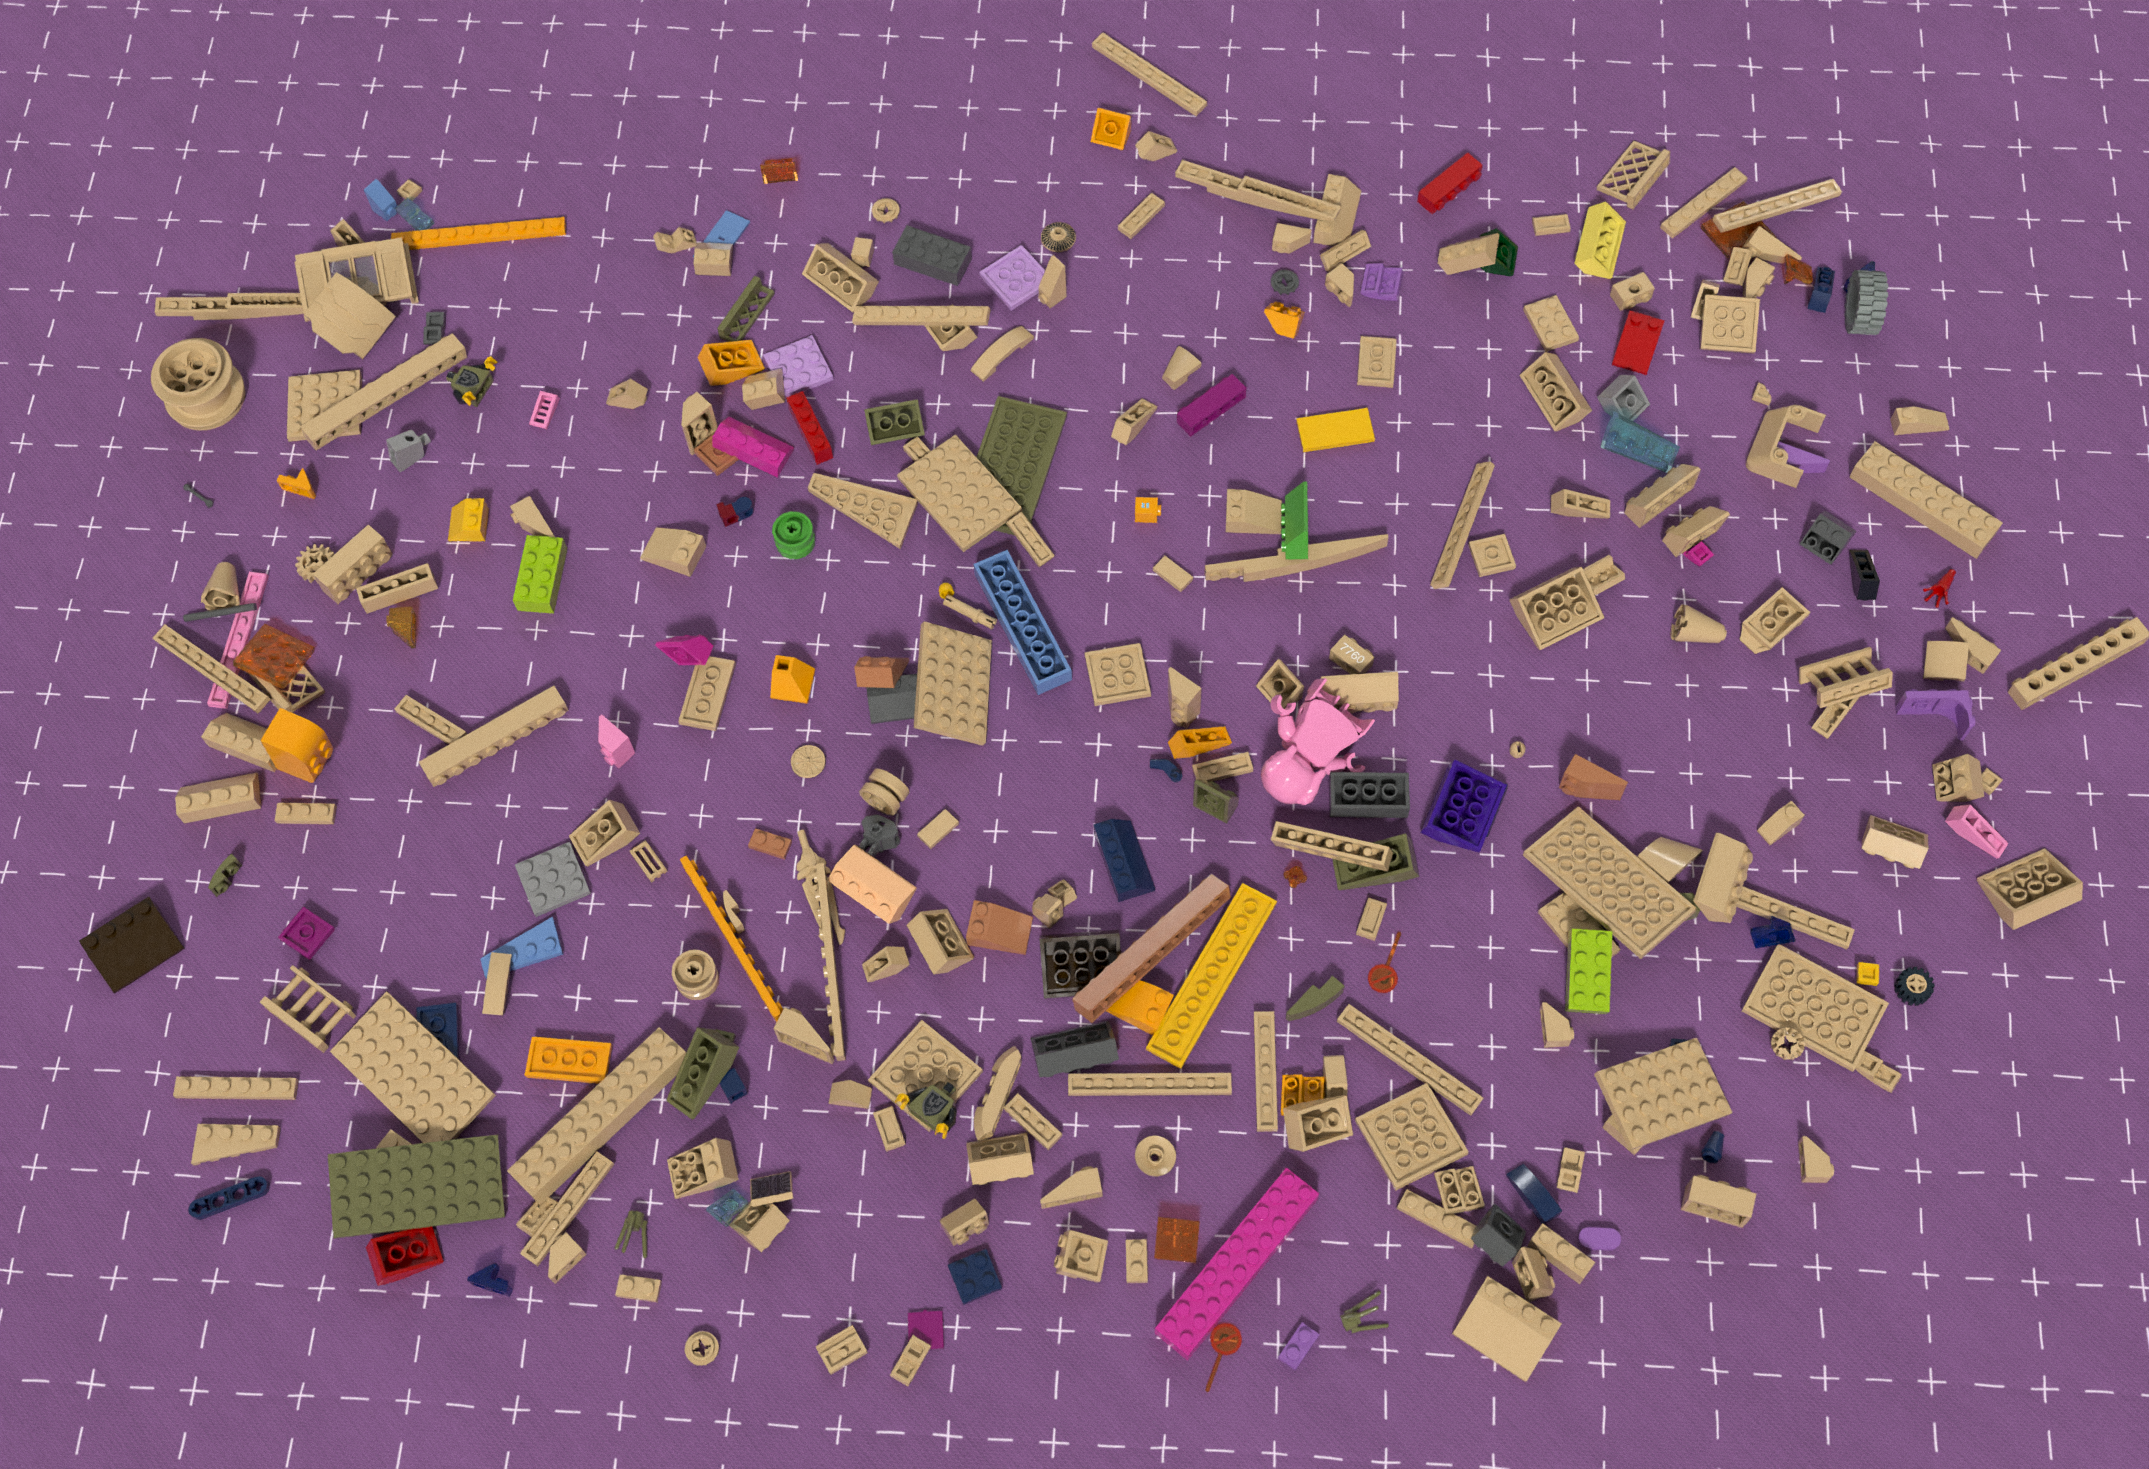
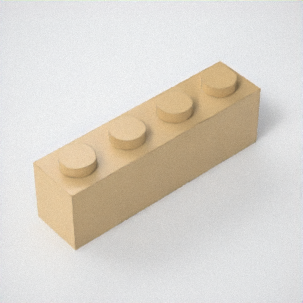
M426 563L356 588L361 605L368 614L436 590L438 586L429 564Z

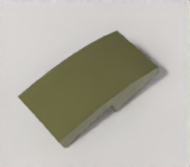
M232 854L221 863L209 883L208 888L216 897L227 891L232 884L228 878L236 874L242 866Z

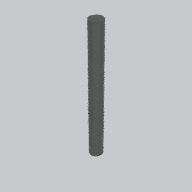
M256 603L185 614L183 619L185 622L254 611L257 610Z

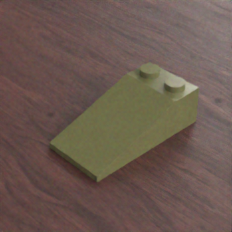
M1405 833L1372 842L1388 846L1393 852L1388 872L1332 859L1338 890L1402 882L1419 877L1413 842L1410 837Z
M697 1027L666 1101L689 1118L695 1119L732 1066L739 1046L714 1029Z

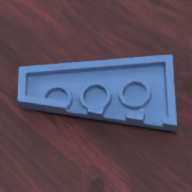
M553 917L492 951L495 953L512 954L510 971L563 955ZM491 953L480 958L486 979Z

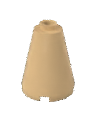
M229 562L217 564L201 595V603L205 604L207 610L239 606L240 604L236 569Z
M1680 605L1674 615L1676 622L1675 625H1671L1670 631L1672 640L1678 642L1720 643L1726 637L1727 630H1725L1723 624L1688 605Z

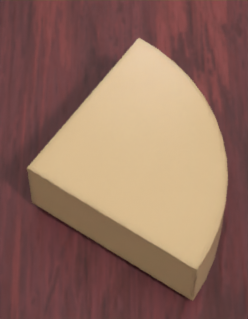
M1758 382L1752 400L1769 406L1771 395L1766 386Z

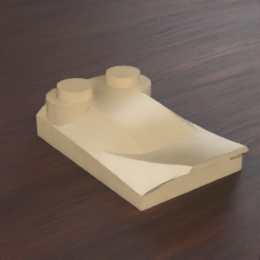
M1782 587L1742 623L1740 641L1754 654L1770 650L1794 628L1801 625L1809 616L1810 611Z

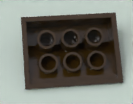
M149 896L79 940L84 951L113 993L122 990L185 949L157 904Z
M1119 930L1040 935L1044 998L1075 996L1093 978H1096L1106 966L1114 962L1119 954H1121Z

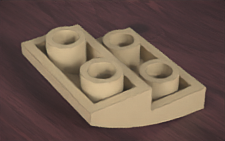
M1927 641L1923 679L1965 681L1969 643Z
M1473 1166L1434 1173L1445 1214L1466 1212L1485 1207Z

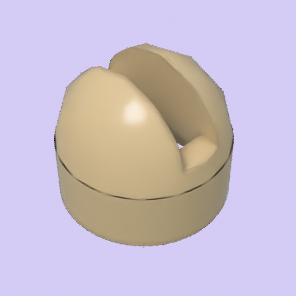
M1516 741L1511 744L1509 752L1512 757L1521 758L1526 750L1524 743Z

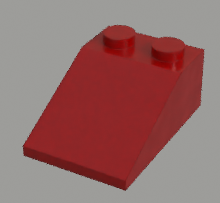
M1630 310L1612 365L1647 375L1665 320Z
M433 1227L404 1230L373 1238L366 1246L377 1286L399 1281L444 1262Z

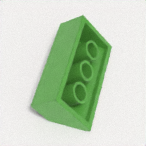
M1306 481L1285 496V503L1281 504V515H1285L1281 516L1282 527H1285L1282 528V539H1285V541H1282V552H1285L1286 560L1308 559V498Z

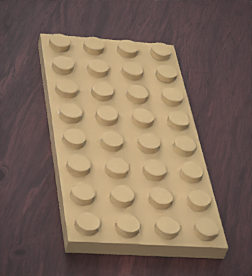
M1579 806L1523 853L1526 859L1608 931H1613L1612 934L1640 959L1696 911V907Z
M387 991L330 1051L423 1143L455 1140L496 1096Z

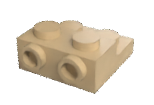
M1072 1230L1064 1232V1235L1061 1234L1058 1240V1247H1061L1060 1255H1057L1054 1260V1267L1057 1268L1056 1273L1075 1279L1082 1278L1096 1283L1100 1282L1108 1241Z

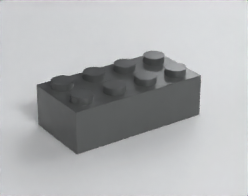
M906 225L892 252L894 265L956 286L959 285L972 260L970 246Z
M1330 772V817L1408 818L1410 811L1409 773Z

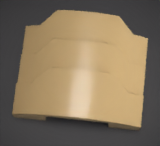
M337 272L303 314V316L311 321L314 333L342 354L355 353L361 359H364L396 318L394 314L374 297Z

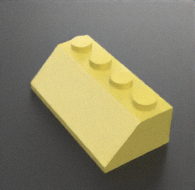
M1607 202L1588 208L1574 264L1585 274L1611 279L1626 221Z

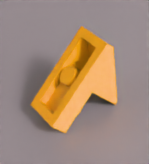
M304 468L301 469L297 478L290 475L278 476L277 482L282 490L312 499L316 498Z

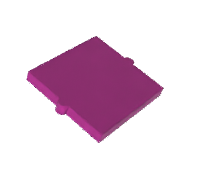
M923 1310V1312L908 1313V1342L912 1336H915L931 1346L930 1349H944L943 1311L927 1312V1310Z

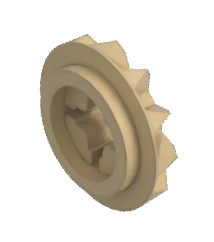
M880 199L872 207L873 218H876L877 222L882 221L884 224L887 221L892 223V220L897 219L900 213L899 205L892 199ZM886 207H887L888 212H887L886 215H884L883 212L885 211V209H886Z
M1782 1028L1774 1033L1771 1047L1776 1056L1781 1057L1783 1060H1793L1804 1051L1805 1041L1799 1031L1793 1028ZM1785 1036L1789 1042L1794 1043L1791 1045L1790 1051L1786 1046H1781L1785 1043Z
M706 1331L694 1333L689 1337L685 1345L686 1357L697 1366H706L714 1361L717 1354H719L717 1339L713 1334ZM700 1341L704 1346H708L704 1357L699 1351L696 1352L700 1348Z

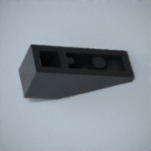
M1849 550L1852 584L1857 600H1876L1880 579L1869 551Z

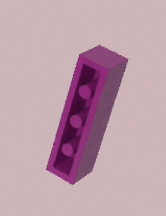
M1233 374L1220 380L1219 384L1207 389L1202 396L1193 399L1188 406L1180 408L1177 412V424L1190 437L1246 398V387Z

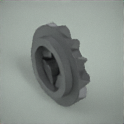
M1290 270L1277 271L1271 278V287H1273L1274 292L1277 291L1280 295L1282 293L1287 295L1291 292L1294 293L1299 286L1298 276ZM1283 278L1284 281L1287 283V287H1285L1284 284H1282Z

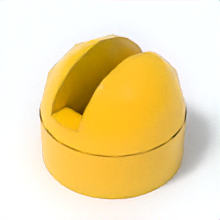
M942 583L939 586L938 592L941 598L947 599L946 596L948 594L954 595L951 584Z

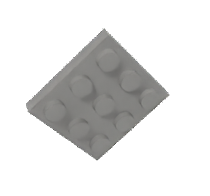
M570 842L515 864L535 917L591 894Z

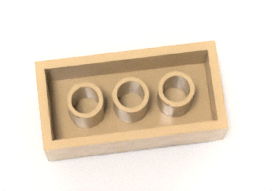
M367 525L315 571L313 576L323 592L339 604L353 590L360 587L369 576L373 575L382 564L388 562L393 554L384 538L371 526Z

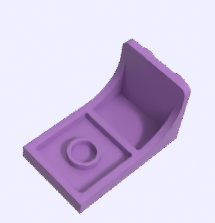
M1911 689L1905 691L1895 707L1896 715L1939 714L1949 718L1956 726L1959 741L1964 740L1975 726V716L1972 715L1971 711L1973 702L1972 698L1969 697L1968 690L1948 689L1946 691H1938L1937 689H1929L1927 691H1918Z

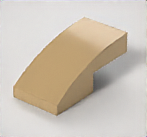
M725 890L723 892L724 905L729 919L739 935L745 931L742 922L736 916L740 909L728 891Z
M1864 1051L1855 1068L1868 1080L1890 1093L1893 1092L1902 1076L1901 1073L1884 1065L1883 1060Z
M1564 1147L1556 1188L1575 1193L1578 1192L1585 1152Z
M912 1336L890 1376L909 1386L931 1346Z

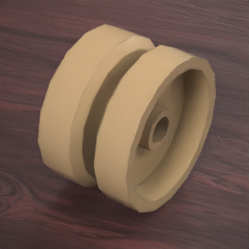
M877 768L869 776V782H866L859 791L860 796L874 809L889 816L896 814L900 808L899 802H903L910 793L908 787L900 779L885 770Z
M689 950L682 953L676 958L672 966V977L677 989L688 999L702 1000L715 992L719 984V973L713 959L701 950Z

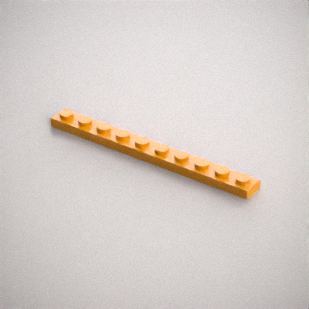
M565 217L397 232L391 233V239L402 237L403 242L408 243L409 250L562 236L566 235Z
M687 855L682 857L680 861L777 1023L783 1011L782 1006L779 1002L775 1003L772 999L775 996L769 985L765 987L763 984L764 976L760 970L756 971L753 965L755 962L750 953L745 954L743 949L746 947L741 938L736 939L734 926L731 922L727 923L724 919L727 915L721 906L717 907L715 904L718 900L713 891L708 892L706 889L708 883L704 876L701 875L699 877L696 871L699 869L695 861H690Z

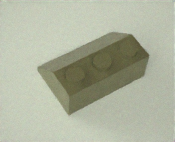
M918 399L864 409L871 445L925 435Z

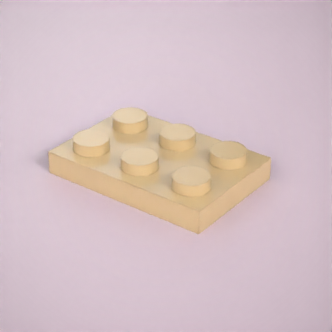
M1557 295L1524 306L1523 311L1545 352L1579 340V336Z

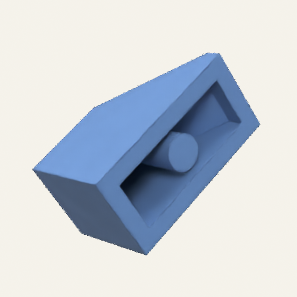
M377 179L364 189L372 210L384 220L388 221L397 214L399 208L395 199Z

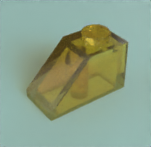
M412 606L389 608V616H386L387 626L409 647L416 648V613Z

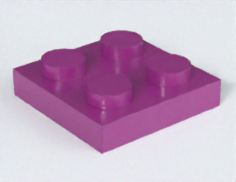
M302 907L278 936V939L308 960H311L335 931V928L305 907Z

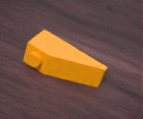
M1225 726L1178 730L1168 741L1174 759L1193 757L1232 743Z

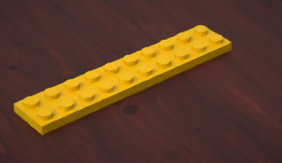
M1244 883L1241 884L1162 1019L1158 1030L1146 1047L1147 1051L1182 1069L1277 904L1276 900Z

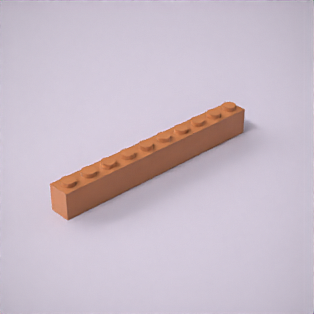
M1213 874L1203 879L1181 902L1175 904L1171 911L1162 916L1152 928L1147 929L1143 936L1134 941L1124 953L1119 954L1114 962L1106 966L1085 988L1075 994L1072 998L1075 1011L1093 1023L1231 898L1229 885Z

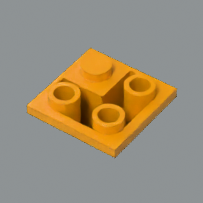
M1274 301L1264 310L1265 315L1277 334L1293 339L1297 336L1305 312L1301 311V308L1291 306V308L1285 307L1283 303Z
M776 655L772 669L771 699L808 704L816 671L815 668L794 657Z

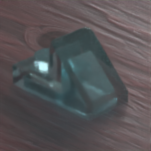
M732 1189L708 1206L706 1211L721 1224L728 1227L732 1217L747 1206L748 1201Z

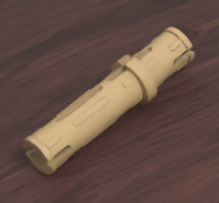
M949 594L946 596L948 600L944 599L943 605L971 618L976 624L980 623L992 630L994 628L992 624L996 625L997 623L996 618L983 613V610H977Z

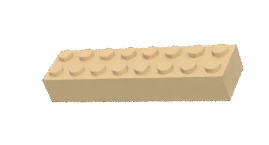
M1876 441L1858 461L1850 475L1851 479L1976 559L2003 524L2000 520Z

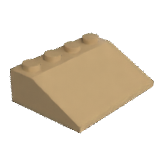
M1582 567L1572 568L1509 599L1517 618L1539 650L1604 618Z
M2045 848L1977 878L1978 884L2000 918L2013 930L2082 900L2083 882Z
M1487 1276L1454 1330L1453 1335L1526 1382L1562 1323Z

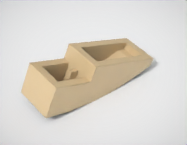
M491 952L482 1014L504 1015L512 954Z

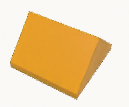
M1098 107L1090 142L1124 150L1131 133V116Z

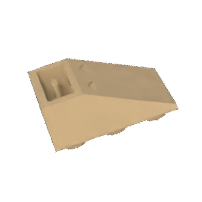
M715 1138L667 1159L675 1199L720 1188L739 1180L731 1142L728 1140Z

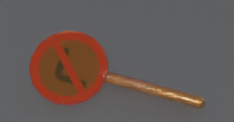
M1398 932L1386 965H1376L1368 974L1369 985L1376 992L1388 993L1397 985V973L1390 967V963L1401 932Z
M1219 1324L1211 1333V1346L1218 1353L1207 1383L1206 1392H1209L1222 1355L1234 1354L1241 1346V1333L1232 1324Z

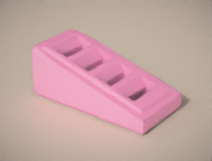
M540 391L529 425L547 430L560 398L555 394ZM545 400L551 401L550 404L544 403V402H545ZM542 406H544V407H548L549 409H548V410H545V409H541V408H542ZM541 412V413H545V414H547V415H546V417H545V416L539 415V413ZM537 418L545 420L544 423L536 422Z

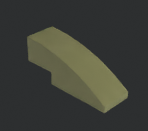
M1334 976L1320 989L1312 985L1287 1011L1286 1020L1301 1019L1322 1010L1344 992L1345 986Z

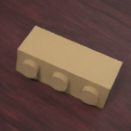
M1544 1224L1540 1226L1527 1245L1531 1249L1538 1250L1541 1256H1544L1547 1261L1578 1284L1583 1281L1595 1264L1592 1259Z

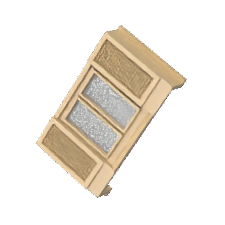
M402 237L295 255V267L303 313L308 310L336 272L355 283L380 303L410 298L412 304L419 303L409 245L403 242ZM304 316L305 322L310 321Z

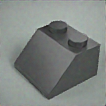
M1494 1204L1475 1227L1471 1239L1494 1262L1503 1267L1518 1253L1526 1231L1500 1207Z

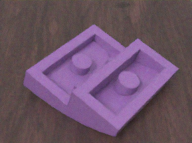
M1366 264L1361 295L1380 300L1398 301L1403 269L1385 268L1384 264Z

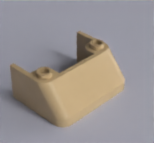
M1791 405L1768 411L1764 416L1746 460L1747 469L1753 473L1796 488L1804 470L1786 464L1788 453L1784 449L1777 447L1786 422L1818 433L1826 415L1800 405Z

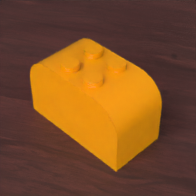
M282 708L278 710L260 740L276 769L310 783L315 782L317 776L322 772L327 759L331 757L333 752V746L322 728Z

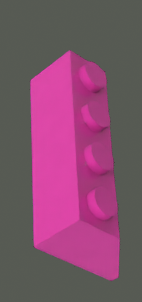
M731 417L722 421L712 436V446L731 456H736L737 459L777 478L794 450V447Z

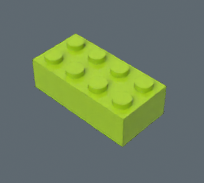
M526 536L513 596V602L517 611L554 614L567 553V546L563 538Z
M1571 929L1568 931L1565 1011L1607 1014L1610 1012L1613 931Z

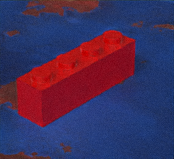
M1466 153L1421 189L1417 202L1431 214L1437 210L1440 211L1448 201L1454 200L1459 192L1465 191L1473 181H1477L1481 177L1483 165L1472 155Z
M801 391L786 397L788 408L816 465L833 459L831 446L804 392Z

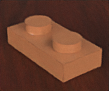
M755 828L748 847L785 860L792 841L791 839Z

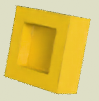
M1858 962L1856 984L1877 986L1879 984V964Z

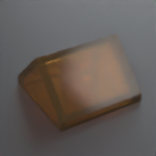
M797 158L763 160L760 164L764 184L798 181Z

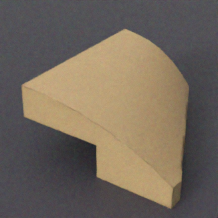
M1178 346L1162 379L1175 390L1188 381V376L1198 370L1202 363L1189 351Z

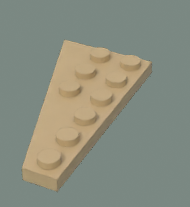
M813 473L808 485V492L901 549L918 504L916 499Z

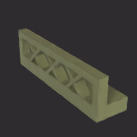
M757 276L752 278L717 329L721 339L727 342L742 341L774 296L773 290L762 286L761 278ZM761 291L768 294L762 299L757 297ZM758 305L756 311H748L750 306ZM741 319H749L747 324L739 325ZM739 331L740 334L737 339L730 337L732 332Z

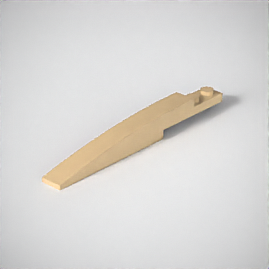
M1182 160L1175 172L1177 178L1207 187V192L1279 212L1334 222L1341 210V206L1248 176H1244L1243 179L1185 160Z
M228 293L227 297H156L155 303L156 316H193L194 320L247 319L304 314L300 293Z
M1388 534L1308 545V559L1286 560L1285 552H1282V548L1277 549V556L1205 565V580L1217 581L1221 578L1243 576V582L1331 565L1386 547Z

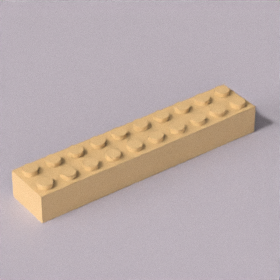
M659 1027L507 1170L508 1173L541 1205L547 1197L551 1196L678 1074L686 1052Z

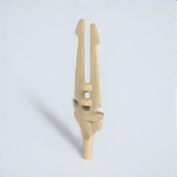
M800 830L797 834L802 847V855L796 865V869L799 871L797 880L806 879L802 887L819 927H822V920H818L817 909L820 906L816 901L815 890L819 889L818 882H812V879H814L813 871H817L816 864L824 863L826 865V861L813 852L809 846L805 830ZM825 866L826 874H831L830 869ZM827 881L831 920L838 943L842 945L845 929L839 926L832 884Z

